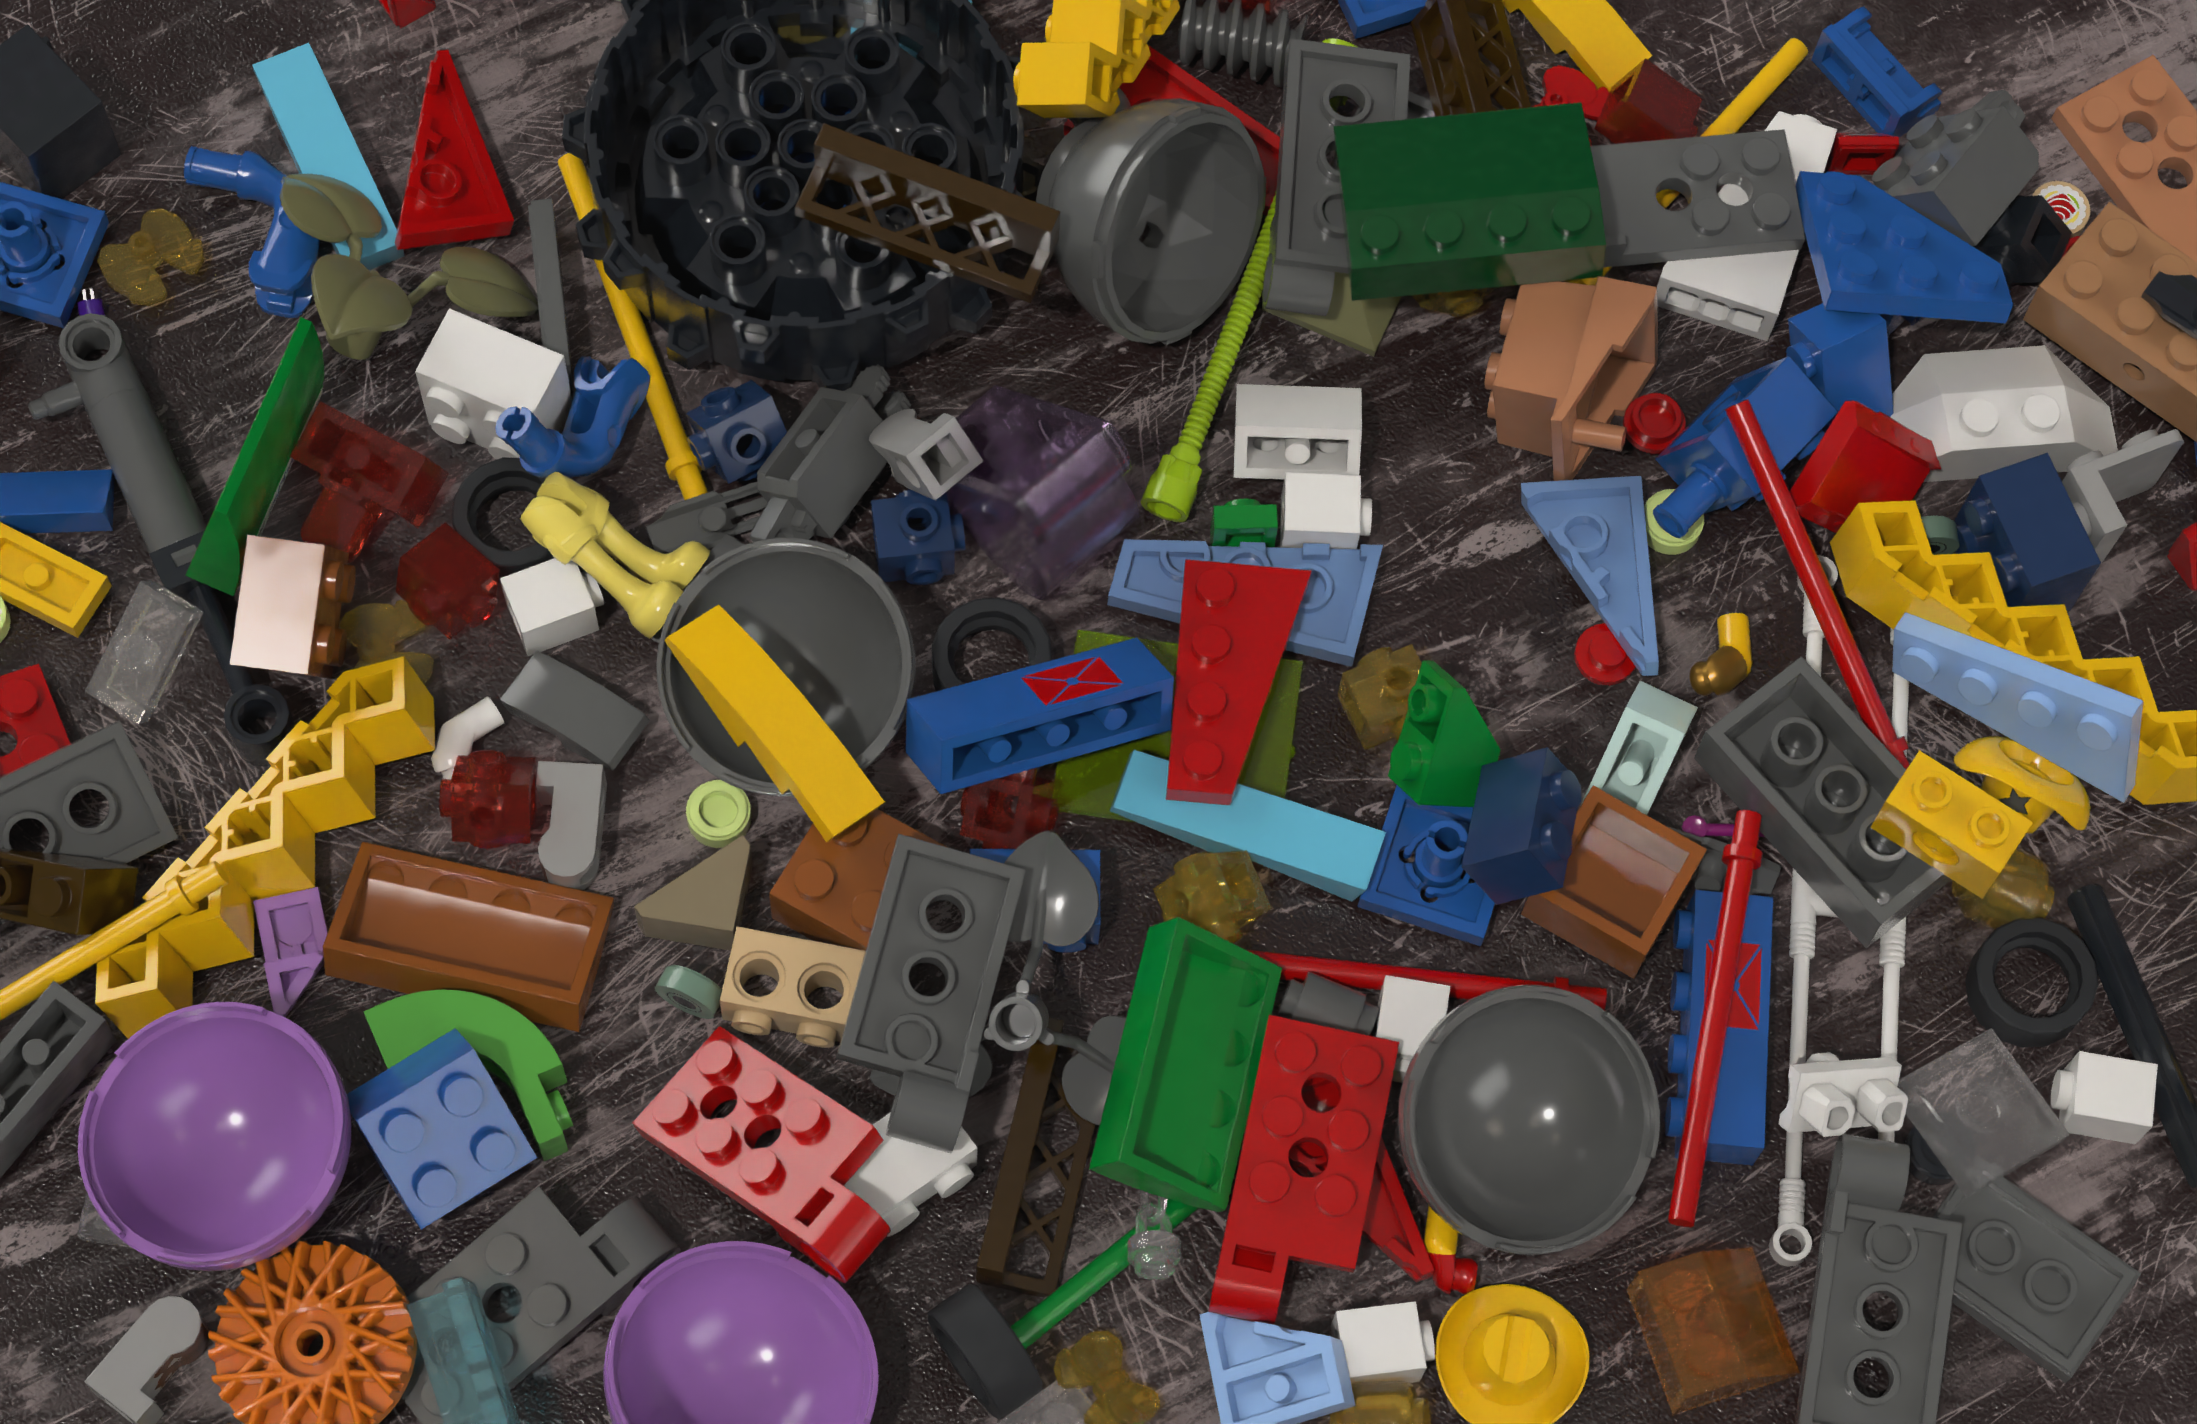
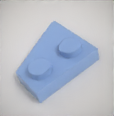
M1212 1312L1199 1314L1221 1424H1299L1356 1406L1342 1340L1322 1334L1296 1331L1277 1325L1227 1317Z

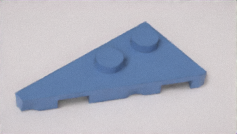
M1641 476L1521 483L1522 506L1642 676L1658 675L1659 659Z

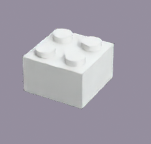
M452 309L447 311L415 371L428 423L439 436L450 442L464 444L467 440L487 448L488 452L495 459L503 457L520 458V455L496 434V422L506 409L517 406L521 410L522 407H526L539 419V422L546 429L557 430L561 434L572 404L564 355Z

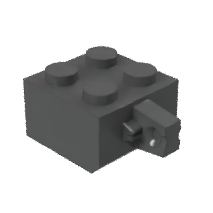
M2005 89L1992 91L1971 109L1961 113L1940 117L1929 115L1921 119L1907 133L1906 138L1908 142L1894 158L1883 163L1874 172L1872 181L1874 182L1873 185L1971 246H1976L2039 169V152L2019 127L2025 118L2021 107L2013 101L2012 96Z

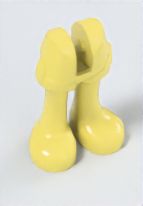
M559 472L550 474L540 486L537 497L530 501L520 518L522 523L530 531L535 541L547 548L555 559L564 565L572 560L591 575L625 609L631 624L649 639L652 638L665 624L674 602H677L684 592L683 590L703 566L710 554V550L699 542L690 541L670 553L664 554L655 551L638 541L622 527L608 511L610 502L601 494L580 485ZM608 554H610L621 565H623L630 573H628L619 564H617Z

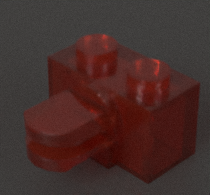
M320 401L290 455L292 459L319 475L320 478L317 482L324 486L302 525L301 537L304 542L323 544L349 553L347 563H351L359 556L384 510L419 528L449 473L422 454Z

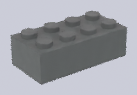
M1802 656L1705 731L1694 759L1740 810H1751L1762 815L1760 832L1866 949L1952 880L1933 866L1931 867L1909 853L1908 850L1870 828L1906 769Z

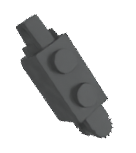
M872 365L869 368L866 367L864 371H860L851 388L845 391L821 387L758 470L757 490L768 504L749 536L753 542L773 538L809 540L813 535L831 539L836 531L847 522L851 511L872 482L881 476L887 461L870 443V434L886 418L901 410L910 409L909 407L911 406L908 398L899 390L897 392L893 390L891 393H886L883 396V392L888 390L887 387L890 385L889 381L891 378L882 366Z

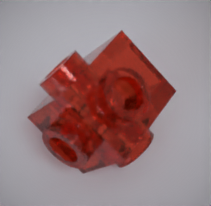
M479 750L470 753L468 756L458 755L452 778L441 780L439 797L441 818H451L452 842H469L475 847L486 849L497 848L506 843H531L537 817L536 757H507L502 752L496 750Z
M1037 767L965 787L960 807L961 815L963 816L960 835L983 841L982 849H1017L1033 836L1044 831H1053L1059 812V802L1057 799L1052 798L1056 781L1036 777ZM1014 795L1019 796L1015 814L1010 806Z

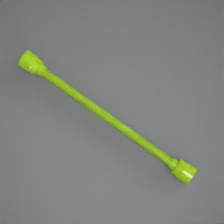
M1329 38L1322 41L1323 43L1357 47L1341 39ZM1335 96L1329 100L1331 108L1337 112L1339 106L1346 104L1348 97ZM1276 195L1270 205L1271 209L1268 210V216L1265 218L1260 236L1257 238L1252 256L1246 266L1247 270L1244 271V277L1238 286L1236 297L1233 299V304L1227 314L1228 318L1222 327L1217 345L1214 347V353H1212L1211 360L1208 363L1209 366L1203 375V380L1200 383L1201 387L1198 388V394L1192 403L1193 408L1190 409V415L1187 416V422L1181 431L1182 436L1178 439L1179 443L1171 448L1169 455L1165 454L1162 456L1159 466L1150 476L1140 502L1142 507L1162 519L1173 522H1185L1197 496L1198 481L1202 473V469L1198 466L1201 460L1199 450L1202 449V443L1205 441V436L1208 433L1207 429L1210 428V422L1213 420V415L1216 413V408L1219 405L1218 401L1221 400V394L1224 392V387L1227 385V380L1230 377L1229 374L1232 372L1235 359L1238 357L1237 353L1240 351V346L1243 344V339L1246 336L1245 332L1248 331V325L1251 323V318L1254 316V311L1257 308L1256 305L1259 303V298L1262 295L1265 267L1269 254L1270 225L1275 215Z

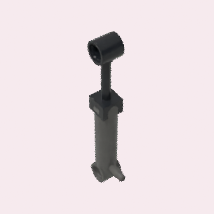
M90 313L78 316L68 322L62 330L59 339L60 353L72 382L45 392L40 398L30 401L28 408L33 419L39 420L49 415L56 416L80 405L84 406L175 614L178 615L195 608L233 695L226 703L224 720L236 751L243 760L252 765L271 766L266 758L295 727L287 701L274 688L256 684L250 668L230 665L234 632L218 597L226 593L185 576L207 524L128 351L120 329L113 320L104 315ZM94 350H109L99 360L84 361L87 354ZM271 717L276 720L273 727L265 733L256 735L246 732L250 723L257 718Z

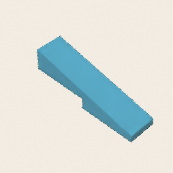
M310 44L301 45L252 64L254 73L299 174L324 175L345 182L364 194L377 209L381 217L382 229L377 237L361 238L363 249L360 263L368 270L404 257V249L397 250L395 245L397 229ZM346 240L332 243L336 254L350 255Z
M1133 750L1130 753L1109 810L1110 812L1225 859H1228L1233 854L1239 855L1351 902L1367 890L1386 832L1241 784L1237 785L1231 805L1166 800L1169 761L1137 750Z

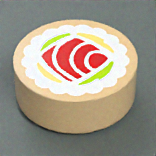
M2052 181L2041 185L2032 196L2042 195L2071 230L2070 238L2080 236L2090 217V205L2085 194L2076 186L2063 181Z

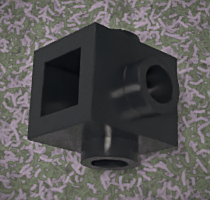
M2017 195L1979 243L1973 247L2001 264L2007 285L2043 282L2060 261L2072 232L2042 195Z

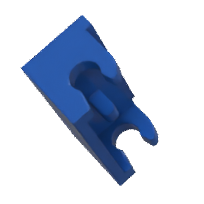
M1863 6L1834 25L1831 24L1822 30L1811 60L1877 133L1898 136L1900 138L1921 119L1933 115L1939 110L1941 102L1937 98L1943 92L1935 83L1924 89L1870 31L1871 25L1867 20L1872 17V14Z

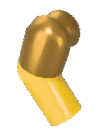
M1729 613L1718 617L1719 649L1709 656L1706 662H1696L1689 672L1691 686L1697 694L1706 696L1714 692L1720 696L1729 693L1750 673L1752 653L1749 618L1743 613Z

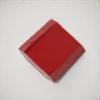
M1854 400L1845 401L1791 488L1790 495L1801 517L1837 533L1858 503L1912 501L1930 470L1941 469L1931 440L1919 435L1887 414L1877 413L1863 403Z

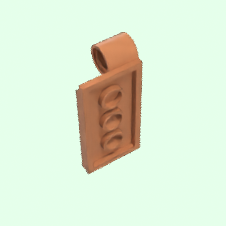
M2152 55L2056 108L2051 119L2119 209L2197 262V111L2156 57ZM2130 122L2142 124L2149 130L2152 140L2145 143L2133 141L2126 136L2122 125ZM2164 168L2177 170L2186 179L2187 187L2182 189L2167 187L2159 179L2158 170Z

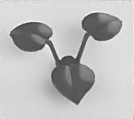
M1044 831L1021 844L1004 863L1026 870L1008 941L1022 942L1031 940V947L1020 981L1017 983L1016 992L1006 996L993 1008L989 1017V1026L984 1027L981 1041L994 1039L998 1045L1007 1050L1021 1051L1031 1047L1039 1040L1045 1045L1055 1044L1078 1051L1079 1053L1074 1055L1063 1069L1062 1086L1065 1097L1075 1113L1092 1124L1100 1126L1126 1017L1115 1015L1102 1017L1093 1025L1087 1042L1079 1037L1054 1032L1047 1028L1049 1023L1048 1009L1037 995L1031 993V985L1042 954L1043 942L1045 941L1054 946H1067L1077 942L1093 926L1099 908V894L1096 882L1089 869L1057 833ZM981 1043L978 1049L979 1057L968 1098L983 1088L991 1077L993 1070L991 1056ZM872 1069L870 1080L880 1089L895 1096L900 1077Z

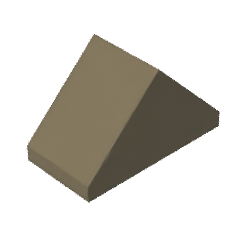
M744 835L634 906L638 927L645 937L731 951L736 927H741L753 868L751 846Z

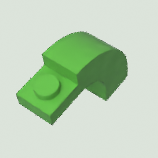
M460 990L420 991L400 996L363 1011L387 1069L456 1028L474 1048L487 1072L505 1083L516 1097L544 1162L569 1151L563 1130L573 1127L570 1115L558 1090L548 1094L545 1093L568 1083L562 1062L545 1035L521 1013L490 997Z

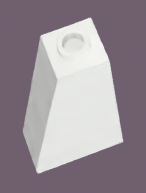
M1779 111L1765 131L1785 129L1795 185L1800 171L1824 173L1837 129L1822 125L1819 120L1808 115H1791ZM1725 184L1718 193L1719 198L1729 205L1738 206L1748 202L1746 192L1734 184ZM1799 250L1667 261L1657 284V306L1768 342Z

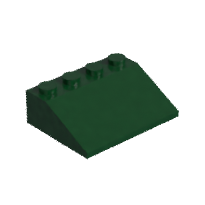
M1581 102L1333 126L1352 301L1603 276L1606 251L1599 185Z

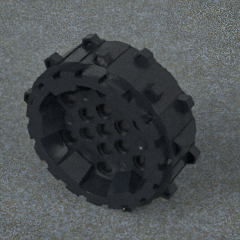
M620 0L622 14L626 23L618 35L611 38L603 52L594 73V80L584 98L585 107L564 115L562 140L566 152L588 163L587 170L594 209L575 224L584 258L603 260L605 273L618 289L625 290L630 300L651 323L655 321L668 333L666 345L668 359L687 370H691L705 361L711 363L715 361L738 369V373L784 382L785 379L812 380V382L817 383L819 388L825 387L845 391L851 388L856 380V376L860 374V371H864L866 367L879 365L880 367L886 366V369L929 349L931 343L948 331L951 333L958 329L976 334L992 318V304L986 293L988 287L798 217L795 213V206L815 166V161L801 163L793 158L802 153L814 154V142L823 123L919 159L926 157L938 158L943 161L942 164L938 165L940 167L1036 202L1037 189L1045 166L1023 156V115H1020V107L1017 106V95L1013 84L1014 70L1020 62V57L1007 56L1005 51L1001 50L990 33V26L968 0ZM851 27H852V28H857V29L851 34ZM899 43L917 52L916 58L900 48ZM871 60L883 66L877 69H868L862 67L861 64ZM776 104L790 107L786 112L779 114L770 113L765 110L769 106ZM836 106H844L852 110L843 116H835L827 112ZM685 148L695 152L688 158L678 159L671 157L679 149ZM739 151H751L757 154L756 157L746 161L732 158V155ZM827 178L816 203L826 205L831 202H841L849 206L857 203L858 200L852 187ZM866 193L867 198H871L874 196L869 193ZM768 200H779L786 204L783 208L770 211L759 207ZM898 204L874 211L880 226L894 232L917 224L911 210ZM924 214L926 220L933 218ZM865 215L858 217L859 219L867 221ZM951 226L933 233L939 248L953 254L976 246L970 232L957 226ZM983 236L985 242L992 240ZM923 237L916 239L918 241L926 243ZM735 247H744L752 251L750 255L744 258L734 259L725 255L730 249ZM1012 248L992 255L999 271L1003 270ZM861 251L871 252L878 256L873 261L867 263L856 262L850 258L855 253ZM982 259L975 261L979 264L984 265Z

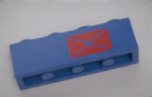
M1136 637L907 699L906 753L940 794L1144 738L1171 730L1174 677Z
M1695 890L1685 911L1677 910L1674 921L1673 947L1674 949H1683V972H1674L1670 995L1671 1010L1681 1011L1680 1034L1671 1035L1668 1048V1073L1678 1074L1677 1097L1668 1098L1665 1113V1135L1675 1137L1674 1158L1679 1156L1723 892ZM1749 895L1705 1161L1753 1166L1764 1150L1773 897Z

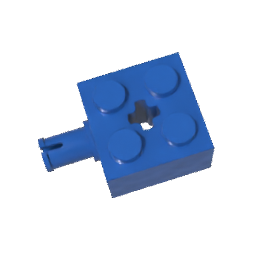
M1789 356L1735 378L1655 459L1678 485L1662 504L1657 505L1653 509L1655 520L1667 533L1676 538H1681L1705 513L1725 506L1733 511L1751 497H1754L1757 501L1764 499L1725 409L1749 399L1784 480L1786 475L1781 470L1794 457L1797 460H1801L1817 448L1825 434L1822 428L1838 411Z

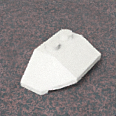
M2045 345L1924 354L1892 394L1894 413L1891 415V418L1931 440L1941 469L1930 470L1924 482L1974 479L1985 473L2045 453L2049 454L2057 472H2068V465L2087 453L2101 451L2103 456L2118 451L2110 407Z

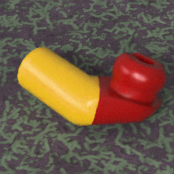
M1428 1205L1424 1245L1435 1270L1432 1276L1433 1282L1441 1291L1449 1295L1451 1290L1467 1294L1475 1288L1478 1264L1472 1258H1456L1459 1232L1446 1224Z

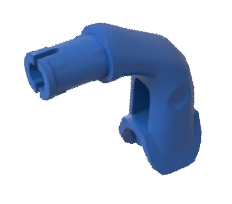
M191 146L184 164L186 184L236 192L239 199L254 200L274 209V217L262 251H254L249 261L250 281L255 285L257 303L263 312L286 318H298L307 309L313 298L311 274L317 261L320 240L304 233L295 226L283 210L280 202L281 180L283 176L286 177L287 175L278 170L263 156L253 151H245L243 155Z
M582 356L575 366L574 383L576 391L562 434L557 430L546 429L528 408L522 407L520 410L517 406L506 409L499 416L495 427L496 434L520 455L521 466L535 477L547 478L554 472H559L567 477L589 476L609 464L622 441L629 420L636 414L647 395L650 375L633 358L621 360L609 372L600 361L594 360L590 356Z

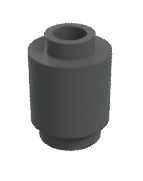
M1308 972L1303 983L1291 979L1277 1015L1283 1018L1370 1036L1379 1007L1366 1002V994Z

